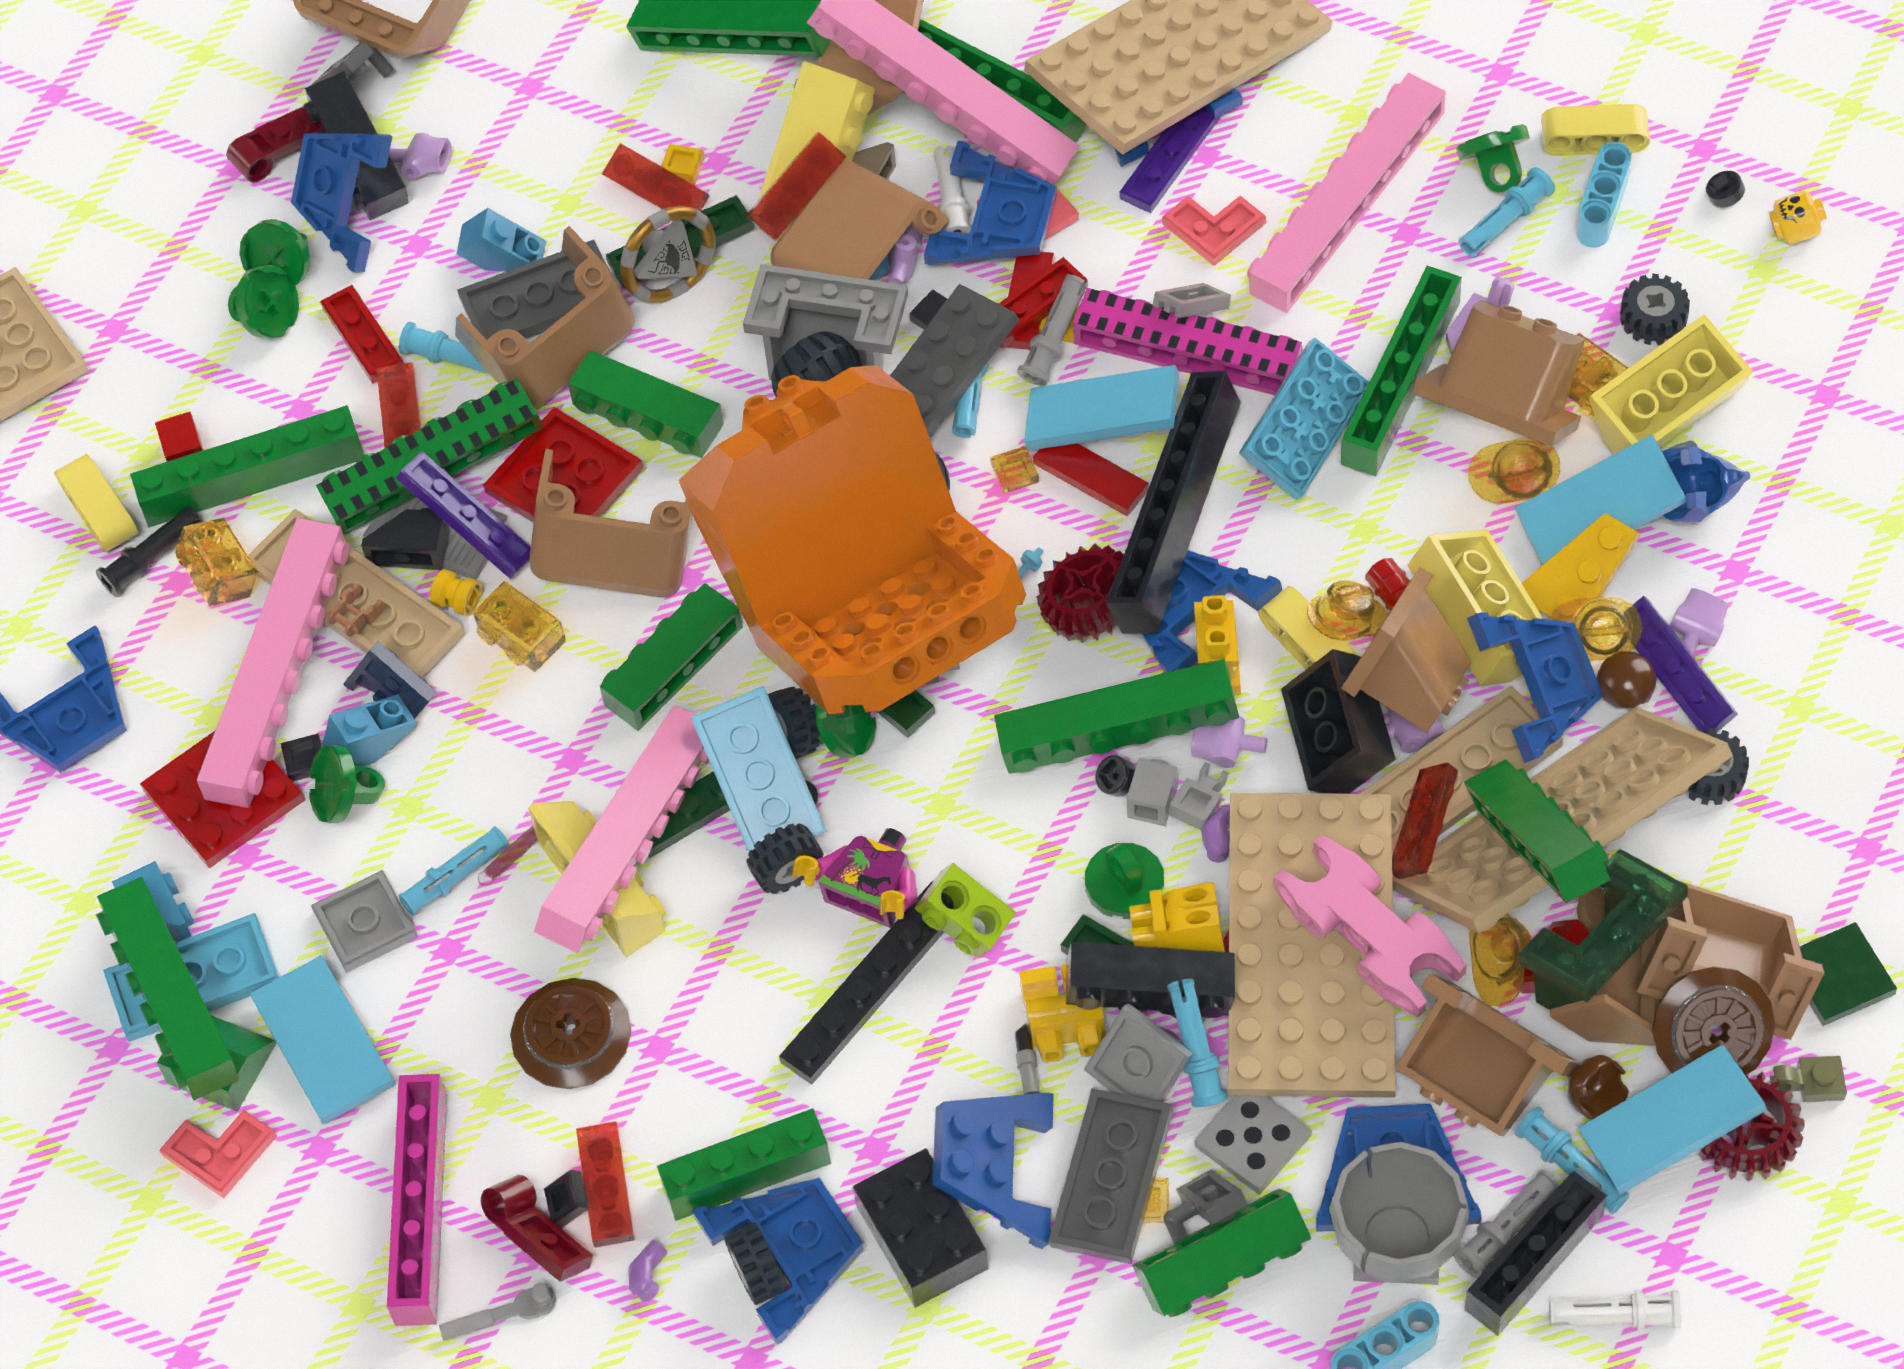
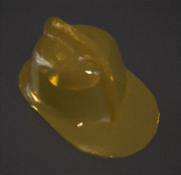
M1528 437L1496 443L1480 449L1472 457L1468 467V481L1473 491L1480 498L1494 504L1530 499L1547 491L1557 483L1561 472L1560 458L1553 446L1551 447Z
M1338 580L1329 585L1325 592L1313 598L1307 607V615L1314 628L1331 639L1342 641L1375 635L1388 616L1385 608L1374 599V592L1370 587L1351 580Z
M1618 597L1583 598L1563 602L1553 610L1548 619L1574 622L1590 661L1605 660L1619 651H1631L1635 648L1641 637L1642 623L1639 613L1631 603Z
M1506 914L1498 920L1494 927L1479 934L1469 929L1472 975L1475 990L1484 1002L1490 1006L1497 1007L1510 1004L1519 995L1524 982V967L1530 961L1533 953V940L1529 930L1516 918H1511L1509 914Z

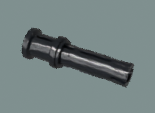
M186 506L180 513L148 536L143 542L134 548L131 546L125 547L121 550L119 558L106 568L99 567L95 571L101 584L110 594L118 597L122 594V588L137 576L144 577L149 570L148 566L203 525L202 520L198 519L200 518L199 515L190 506Z

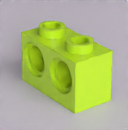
M954 863L940 871L914 908L922 914V919L927 925L935 930H943L954 939V944L959 950L968 955H975L977 958L991 950L1016 914L1015 910ZM941 893H946L952 898L954 903L953 909L947 908L942 903ZM973 917L980 919L984 923L985 934L979 933L974 928Z

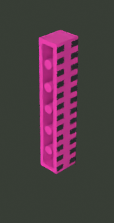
M1087 288L1073 321L1075 345L1161 367L1176 365L1178 371L1189 374L1191 372L1226 371L1232 385L1271 395L1276 394L1302 353V342L1286 335L1277 336L1258 331L1250 326L1241 327L1222 322L1214 317L1206 318L1193 315L1179 318L1174 316L1175 312L1168 313L1163 311L1164 307L1157 308L1146 300H1134L1118 296L1107 290L1099 291Z
M440 1074L399 1075L387 1290V1309L395 1326L437 1325L448 1095Z

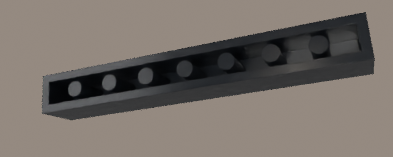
M1226 371L1191 372L1175 415L1174 428L1170 429L1106 602L1122 634L1158 633L1241 403Z

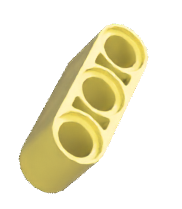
M1639 104L1559 106L1547 109L1541 115L1544 151L1553 156L1598 155L1601 147L1610 142L1625 144L1631 153H1637L1645 150L1650 144L1647 110Z
M88 454L54 471V475L62 490L105 553L139 534L127 510Z
M1292 586L1286 587L1257 611L1266 629L1305 670L1332 649L1357 655L1352 646Z

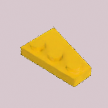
M1604 513L1521 584L1539 612L1553 620L1574 622L1579 633L1639 539L1640 534L1607 513Z

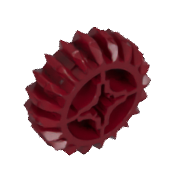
M1096 543L1089 550L1079 546L1077 553L1071 555L1065 551L1064 560L1061 562L1053 560L1054 569L1043 572L1044 581L1037 584L1039 589V595L1036 597L1037 604L1041 610L1040 614L1043 620L1049 624L1051 630L1057 636L1062 634L1068 641L1076 637L1084 643L1088 636L1098 641L1100 634L1103 632L1113 635V627L1117 623L1106 602L1124 556L1120 550L1115 551L1109 545L1101 549Z
M1745 1069L1742 1072L1764 1102L1767 1111L1774 1118L1764 1113L1759 1114L1751 1119V1127L1747 1129L1745 1137L1742 1136L1744 1128L1742 1124L1725 1134L1731 1138L1734 1145L1727 1142L1721 1136L1702 1147L1700 1157L1702 1161L1715 1159L1713 1165L1715 1173L1722 1170L1723 1167L1729 1168L1731 1180L1737 1176V1172H1744L1746 1180L1750 1182L1753 1180L1754 1172H1758L1766 1180L1770 1177L1771 1168L1781 1173L1785 1169V1161L1792 1162L1796 1158L1797 1150L1795 1148H1799L1802 1145L1804 1137L1801 1132L1804 1130L1805 1121L1799 1117L1802 1110L1800 1103H1791L1793 1098L1792 1091L1779 1092L1781 1085L1779 1079L1772 1081L1769 1085L1764 1082L1765 1075L1763 1071L1757 1075L1755 1080L1749 1079V1074ZM1755 1145L1766 1146L1760 1149L1749 1150L1750 1147Z

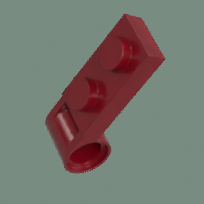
M302 106L236 138L227 148L226 157L249 182L256 183L265 179L273 169L274 160L302 147L304 133H319L322 130L318 122L311 124Z
M515 1175L483 1190L480 1202L485 1216L502 1230L507 1238L556 1280L562 1282L590 1268L593 1255L535 1206L537 1201L536 1191L527 1177Z

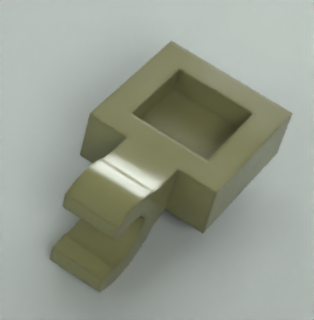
M1841 1055L1800 1057L1797 1062V1068L1791 1065H1777L1773 1067L1774 1075L1769 1077L1770 1083L1779 1079L1781 1083L1779 1092L1788 1090L1792 1092L1801 1091L1803 1102L1845 1100L1847 1095Z

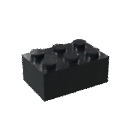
M1332 649L1281 688L1309 791L1324 794H1350L1396 760L1380 702L1362 690H1359L1354 697L1341 689L1362 656Z
M927 1148L852 1186L857 1209L915 1308L989 1269L987 1250L958 1200L932 1185L933 1158Z

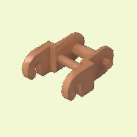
M357 583L352 585V592L346 589L339 596L341 601L333 610L329 611L327 618L330 624L338 622L346 628L345 634L348 637L358 633L365 623L371 625L385 608V603L380 599L375 603L376 609L370 605L366 610L358 611L350 604L361 592V586ZM347 611L356 616L352 621L343 616Z

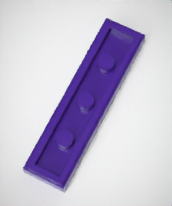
M1204 106L1165 129L1119 191V199L1151 214L1222 115L1214 118L1213 114Z
M423 451L397 475L396 479L510 580L530 561L531 547Z
M1643 595L1614 620L1638 653L1650 661L1658 679L1698 730L1702 729L1706 734L1709 728H1716L1717 733L1738 715V712L1649 598Z

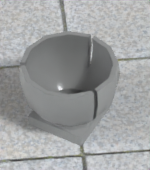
M1404 1142L1370 1147L1368 1154L1364 1150L1342 1170L1329 1208L1339 1247L1354 1264L1353 1281L1438 1285L1439 1268L1457 1252L1469 1220L1468 1204L1459 1175L1435 1151ZM1367 1158H1368L1369 1171H1367V1164H1366Z

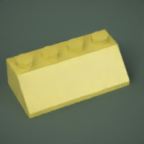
M803 61L757 202L796 218L832 169L839 163L852 161L855 150L861 142L862 129L867 113L873 105L875 88L857 79Z
M1703 314L1590 395L1589 401L1603 441L1613 454L1622 451L1653 434L1661 448L1738 392L1754 371L1708 317Z
M1488 529L1429 535L1407 566L1413 576L1419 567L1433 575L1425 590L1472 661L1469 667L1481 686L1508 683L1522 676L1510 643L1480 652L1467 618L1480 612L1488 613L1489 616L1493 617L1511 615L1521 620L1543 619Z
M574 801L534 803L528 807L538 844L559 872L563 874L597 821L588 810L582 813ZM637 871L627 889L620 887L618 890L620 897L611 915L603 913L601 917L603 919V929L626 958L666 932L662 917L666 914V911L654 894L648 897L641 888L644 886V883Z

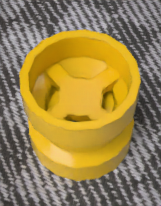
M442 569L433 581L430 591V603L441 608L450 606L455 613L469 617L479 603L482 593L481 582L469 577L459 579L457 573Z

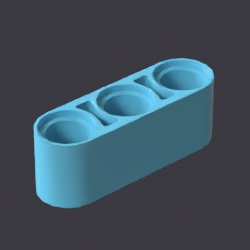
M1620 142L1606 143L1599 150L1579 208L1576 236L1578 241L1587 247H1601L1609 240L1628 184L1632 153L1625 144Z
M1415 1301L1408 1304L1340 1348L1332 1357L1331 1369H1343L1345 1367H1353L1355 1369H1402L1435 1346L1440 1323L1436 1308L1424 1301ZM1414 1322H1423L1430 1329L1426 1332H1416L1409 1325ZM1381 1344H1387L1393 1347L1395 1352L1390 1355H1381L1374 1348Z

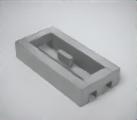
M1198 283L1155 291L1152 306L1157 308L1164 307L1163 311L1168 313L1175 312L1174 316L1183 318L1229 309L1231 294L1206 283Z

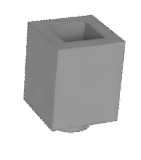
M1139 758L1126 798L1127 818L1166 827L1169 817L1167 814L1169 804L1175 797L1178 788V767L1172 766L1160 759L1145 760Z

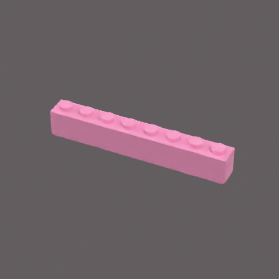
M821 0L807 21L820 36L838 44L845 49L850 57L865 63L875 70L880 78L892 82L906 92L910 99L929 108L936 113L941 121L956 127L966 134L971 142L983 146L993 153L1001 163L1007 166H1011L1014 169L1016 167L1053 185L1061 177L1080 146L875 0Z
M1409 72L1400 84L1395 83L1391 87L1385 103L1381 108L1376 107L1371 112L1365 128L1361 133L1356 132L1352 136L1347 150L1342 157H1336L1332 161L1328 173L1322 182H1316L1312 186L1308 199L1301 208L1296 207L1292 211L1287 226L1281 233L1276 232L1272 236L1267 251L1263 256L1253 260L1247 272L1250 295L1286 314L1289 312L1444 115L1445 90Z
M297 518L197 778V783L205 800L249 808L254 795H258L262 789V772L266 762L271 761L275 754L277 732L279 727L283 728L287 722L289 700L292 694L295 695L298 692L301 682V668L304 661L308 662L312 655L314 633L316 629H320L323 625L326 601L328 596L332 597L337 586L336 575L340 564L344 565L348 558L349 544L345 542L340 526Z
M676 705L672 707L542 904L534 933L577 954L586 940L591 942L595 940L603 924V919H601L603 913L611 915L620 897L618 890L620 887L624 889L629 887L637 870V867H634L637 861L642 864L645 862L653 846V842L650 840L653 836L661 837L669 821L668 812H677L685 796L684 787L686 786L691 789L696 782L701 767L698 765L700 762L705 764L709 762L691 720V717L695 714Z

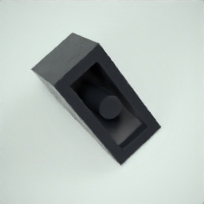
M422 508L420 510L406 509L363 538L361 547L365 558L376 566L442 570L450 529L448 524L430 508Z

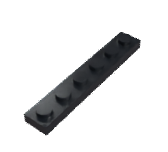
M933 881L917 897L915 904L904 912L903 919H898L779 1055L781 1064L812 1085L942 936L943 930L939 931L931 928L923 921L922 914L914 909ZM941 893L942 903L947 908L953 909L954 903L952 898L946 893Z

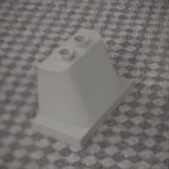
M761 264L743 321L744 333L763 336L769 380H771L775 364L791 346H794L798 341L807 338L811 334L824 331L837 334L847 340L857 350L862 366L877 365L883 370L884 354L892 355L908 298V286Z

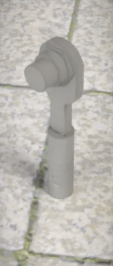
M538 1283L533 1288L520 1292L515 1297L513 1303L491 1310L486 1309L439 1324L442 1339L445 1341L517 1315L523 1319H533L546 1315L553 1311L556 1306V1294L547 1285Z

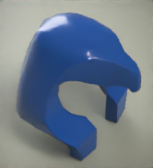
M1691 440L1665 449L1662 453L1685 494L1687 503L1663 516L1674 522L1693 524L1701 522L1709 514L1727 504L1740 491L1743 484L1750 479L1751 474L1749 471L1742 470L1721 457L1698 448L1697 444Z

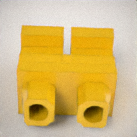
M1223 595L1205 596L1202 598V602H1194L1198 665L1225 658L1234 695H1241L1233 600H1226V597Z
M1214 882L1172 889L1162 895L1161 889L1149 891L1151 903L1129 906L1134 946L1225 952Z
M1066 964L1061 965L1064 994L1059 995L1055 966L1019 971L1021 994L1031 1034L1033 1049H1038L1044 1063L1056 1062L1064 1058L1062 1044L1078 1042L1081 1056H1093L1102 1038L1105 1036L1103 1007L1087 1010L1079 1008L1077 1005L1066 1004Z

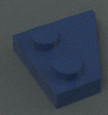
M379 641L368 651L343 683L347 689L352 691L359 685L374 692L373 701L399 694L414 719L437 694L423 677L413 672L393 651L387 649Z

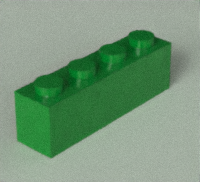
M591 350L568 382L572 405L581 412L599 415L617 427L625 426L635 430L644 438L651 441L659 440L671 445L676 451L685 455L690 453L703 458L724 425L720 403Z
M706 583L696 592H690L683 599L681 606L670 617H666L659 622L654 633L644 643L637 644L631 650L628 659L617 670L613 669L607 673L602 684L599 686L604 706L639 731L743 628L738 606Z
M814 1108L656 1166L675 1221L693 1215L692 1210L706 1205L708 1208L716 1207L732 1201V1199L743 1197L831 1164L828 1143Z
M1278 1188L1238 1210L1237 1215L1233 1219L1220 1224H1209L1136 1262L1132 1267L1152 1310L1162 1316L1168 1314L1169 1317H1175L1188 1311L1192 1307L1190 1302L1204 1295L1206 1298H1210L1223 1293L1229 1288L1228 1282L1240 1276L1250 1278L1261 1273L1266 1268V1262L1278 1256L1280 1259H1285L1297 1254L1303 1249L1301 1244L1312 1239L1292 1194Z

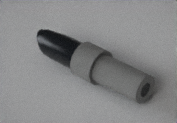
M1024 1024L1015 1032L1017 1068L1021 1074L1023 1093L1035 1094L1040 1093L1036 1071L1038 1066L1036 1052L1033 1050L1028 1026Z

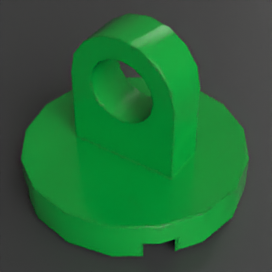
M1524 124L1512 126L1510 128L1511 131L1498 132L1496 130L1469 139L1464 144L1457 145L1456 150L1459 160L1477 157L1483 180L1492 191L1498 193L1506 192L1512 186L1517 187L1522 178V168L1515 145L1530 139L1528 128ZM1501 163L1505 164L1510 170V178L1505 184H1500L1494 175L1495 168Z
M277 219L261 220L248 229L240 241L239 256L245 272L256 266L274 265L282 268L288 274L285 276L289 282H294L296 286L304 280L310 269L311 256L308 249L307 235L299 233L298 230L287 222Z
M264 265L252 267L243 274L238 285L230 293L228 311L231 318L241 322L251 335L258 338L270 339L284 336L288 333L286 331L289 326L294 325L298 316L299 299L294 282L290 283L285 276L288 274L277 266Z
M816 704L815 714L817 728L820 733V737H818L821 741L820 744H825L829 751L839 758H854L869 750L875 737L876 721L875 717L870 718V712H865L863 704L845 705L844 713L828 714L821 706Z
M337 744L325 745L314 756L310 768V779H315V789H310L309 799L312 810L319 821L338 824L346 819L353 804H374L379 800L385 787V780L382 775L370 767L354 765L352 755L347 747ZM358 782L364 783V784H366L367 786H369L370 788L365 787V786H362V785L359 784Z
M1115 843L1102 848L1090 859L1085 870V892L1091 905L1103 915L1109 917L1114 915L1123 917V919H1131L1129 906L1151 903L1149 891L1160 889L1163 891L1164 869L1158 857L1146 847L1134 843Z

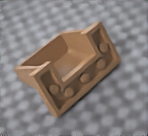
M1480 300L1473 305L1448 364H1442L1417 378L1413 393L1552 447L1575 432L1580 423V415L1567 411L1564 408L1585 339L1557 329V324L1553 321L1543 318L1533 320L1522 315V311L1516 307L1501 305L1499 307Z
M1419 567L1341 689L1354 697L1359 690L1364 691L1428 733L1439 715L1443 713L1448 716L1460 698V694L1469 682L1464 677V674L1472 661L1425 590L1433 575Z
M1677 881L1669 897L1667 917L1635 982L1637 993L1661 1000L1669 987L1689 972L1712 966L1737 969L1757 981L1770 999L1775 1020L1773 1035L1791 1040L1824 975L1821 964L1802 958L1792 916Z
M1429 973L1421 987L1438 997L1395 1069L1421 1085L1422 1088L1419 1093L1439 1106L1444 1100L1457 1108L1454 1116L1464 1123L1475 1128L1479 1122L1497 1135L1504 1137L1553 1071L1561 1076L1570 1077L1572 1071L1580 1062L1447 978Z

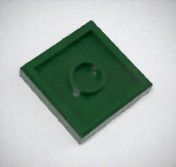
M1856 922L1800 946L1803 959L1821 964L1823 967L1824 975L1809 1003L1822 1026L1896 995V985Z

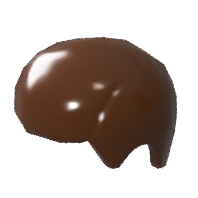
M1617 652L1603 661L1597 673V680L1603 695L1602 699L1615 708L1631 709L1640 704L1648 703L1656 688L1657 677L1653 665L1646 657L1637 652Z
M1596 1055L1583 1060L1572 1071L1568 1079L1567 1095L1569 1103L1581 1115L1589 1120H1593L1627 1099L1629 1090L1621 1080V1074L1624 1075L1626 1071L1615 1060L1605 1055Z

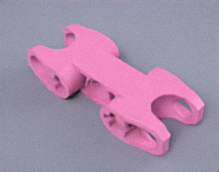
M1320 835L1313 842L1314 848L1312 852L1328 873L1326 877L1317 882H1304L1291 873L1281 870L1273 877L1274 889L1291 910L1295 919L1315 937L1323 939L1333 929L1338 931L1365 956L1357 964V971L1368 986L1383 999L1395 1004L1411 1015L1419 1017L1426 1011L1427 1000L1424 998L1422 991L1415 985L1411 976L1421 969H1434L1449 979L1459 981L1466 974L1467 964L1449 942L1444 932L1424 914L1415 912L1403 922L1373 895L1382 884L1379 876L1371 866L1355 852Z

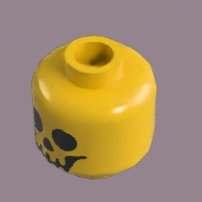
M1799 191L1777 199L1773 204L1774 210L1768 212L1777 239L1783 238L1790 245L1820 235L1822 230L1821 221L1827 219L1821 199L1813 200L1807 191Z

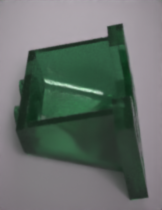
M1619 848L1609 859V863L1605 864L1611 880L1598 886L1604 892L1605 918L1578 946L1543 927L1518 953L1519 964L1534 973L1536 1003L1548 1010L1581 1000L1588 1003L1688 897V885Z

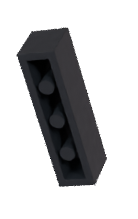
M345 71L305 88L308 102L304 103L303 107L311 124L318 122L322 130L319 133L378 134ZM390 156L388 157L386 168H374L360 160V171L356 179L352 198L357 211L364 209L370 221L409 204L406 186Z
M1071 942L1066 960V1004L1077 1005L1079 1008L1087 1010L1098 1007L1118 1008L1120 1011L1123 1006L1131 1004L1138 1011L1154 1010L1165 1015H1176L1167 986L1172 982L1178 981L1181 995L1185 997L1182 979H1193L1201 1016L1206 1018H1217L1222 1015L1229 1016V1010H1231L1235 999V953Z
M1573 1170L1468 1288L1464 1310L1499 1336L1604 1216L1607 1195Z

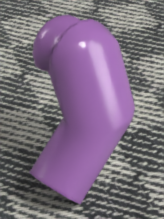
M1222 805L1205 822L1201 829L1202 841L1207 850V857L1215 863L1224 862L1229 856L1230 838L1227 830L1230 826L1229 805Z
M651 1240L630 1263L628 1268L629 1290L633 1295H638L639 1299L643 1302H649L658 1294L659 1285L652 1280V1270L668 1254L666 1249L656 1240Z

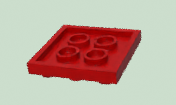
M553 407L541 420L543 429L525 438L483 484L486 494L534 523L536 498L545 449L553 450L552 483L564 485L573 492L575 497L574 513L600 517L644 467L640 458L556 407Z
M215 731L139 783L147 797L209 869L305 801L303 793L273 758L265 764L262 772V789L258 795H254L249 808L205 800L197 783V778Z

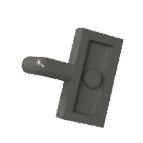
M364 41L363 43L359 42L348 54L332 64L311 85L345 71L349 81H353L368 68L364 63L367 59L383 78H386L395 69L378 49L369 46Z
M1211 1169L1176 1189L1182 1204L1166 1212L1163 1220L1173 1243L1188 1236L1183 1224L1188 1219L1199 1215L1211 1225L1224 1223L1233 1219L1237 1215V1211L1247 1206L1248 1203L1242 1190Z

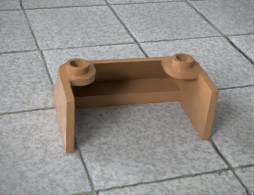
M293 0V4L302 18L363 43L365 41L369 46L396 57H408L443 46L471 0H432L422 18L415 23L361 0Z
M570 225L564 229L561 250L577 266L574 273V285L584 299L530 344L519 332L512 329L500 330L486 340L462 313L456 317L455 337L498 384L501 382H511L517 378L535 410L543 407L568 386V382L590 350L605 356L629 336L634 323L633 313L609 268Z
M545 449L536 498L530 549V569L532 573L541 580L662 598L676 594L682 585L693 519L686 498L685 502L664 501L656 505L651 514L650 524L574 513V494L568 487L552 483L553 450Z
M1606 853L1609 863L1605 864V868L1611 880L1580 896L1577 905V915L1581 923L1597 934V939L1608 951L1596 970V996L1550 1009V1017L1590 1042L1655 1046L1652 1027L1656 1008L1661 1000L1637 993L1635 982L1667 917L1670 894L1610 853Z

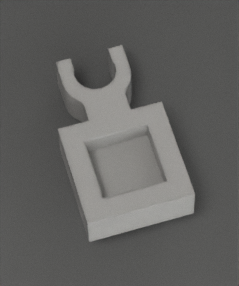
M1207 762L1200 769L1198 783L1186 778L1169 804L1167 813L1199 830L1202 829L1205 822L1218 809L1222 799V794L1218 792L1222 790L1228 777V772L1223 770L1219 778H1209L1207 775L1210 764Z

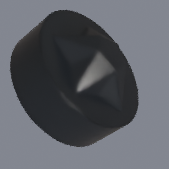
M1731 170L1721 171L1709 179L1706 184V193L1713 205L1729 207L1736 204L1743 197L1745 185L1737 172Z
M1118 755L1104 758L1096 770L1095 779L1098 788L1102 792L1115 797L1127 794L1134 776L1135 766L1130 760Z

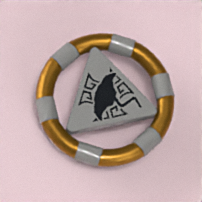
M687 206L661 209L647 217L629 237L620 260L621 278L628 292L641 301L661 303L675 299L694 287L702 279L712 263L716 248L715 232L708 217L697 209ZM681 220H687L700 230L702 243L696 263L693 259L684 223ZM672 221L665 231L656 230ZM642 244L646 255L634 269L638 250ZM636 277L638 279L684 277L663 289H649L636 279Z

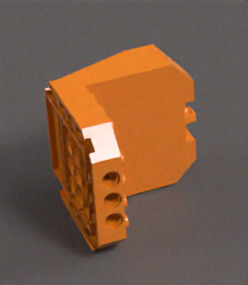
M877 365L850 367L826 382L801 380L796 375L787 376L778 383L777 398L770 400L765 395L750 397L744 403L742 431L716 445L678 480L693 518L753 635L757 647L828 714L844 713L845 705L862 704L865 712L882 711L1014 630L1017 622L1014 612L1017 605H1023L1026 597L1014 558L956 511L914 394Z

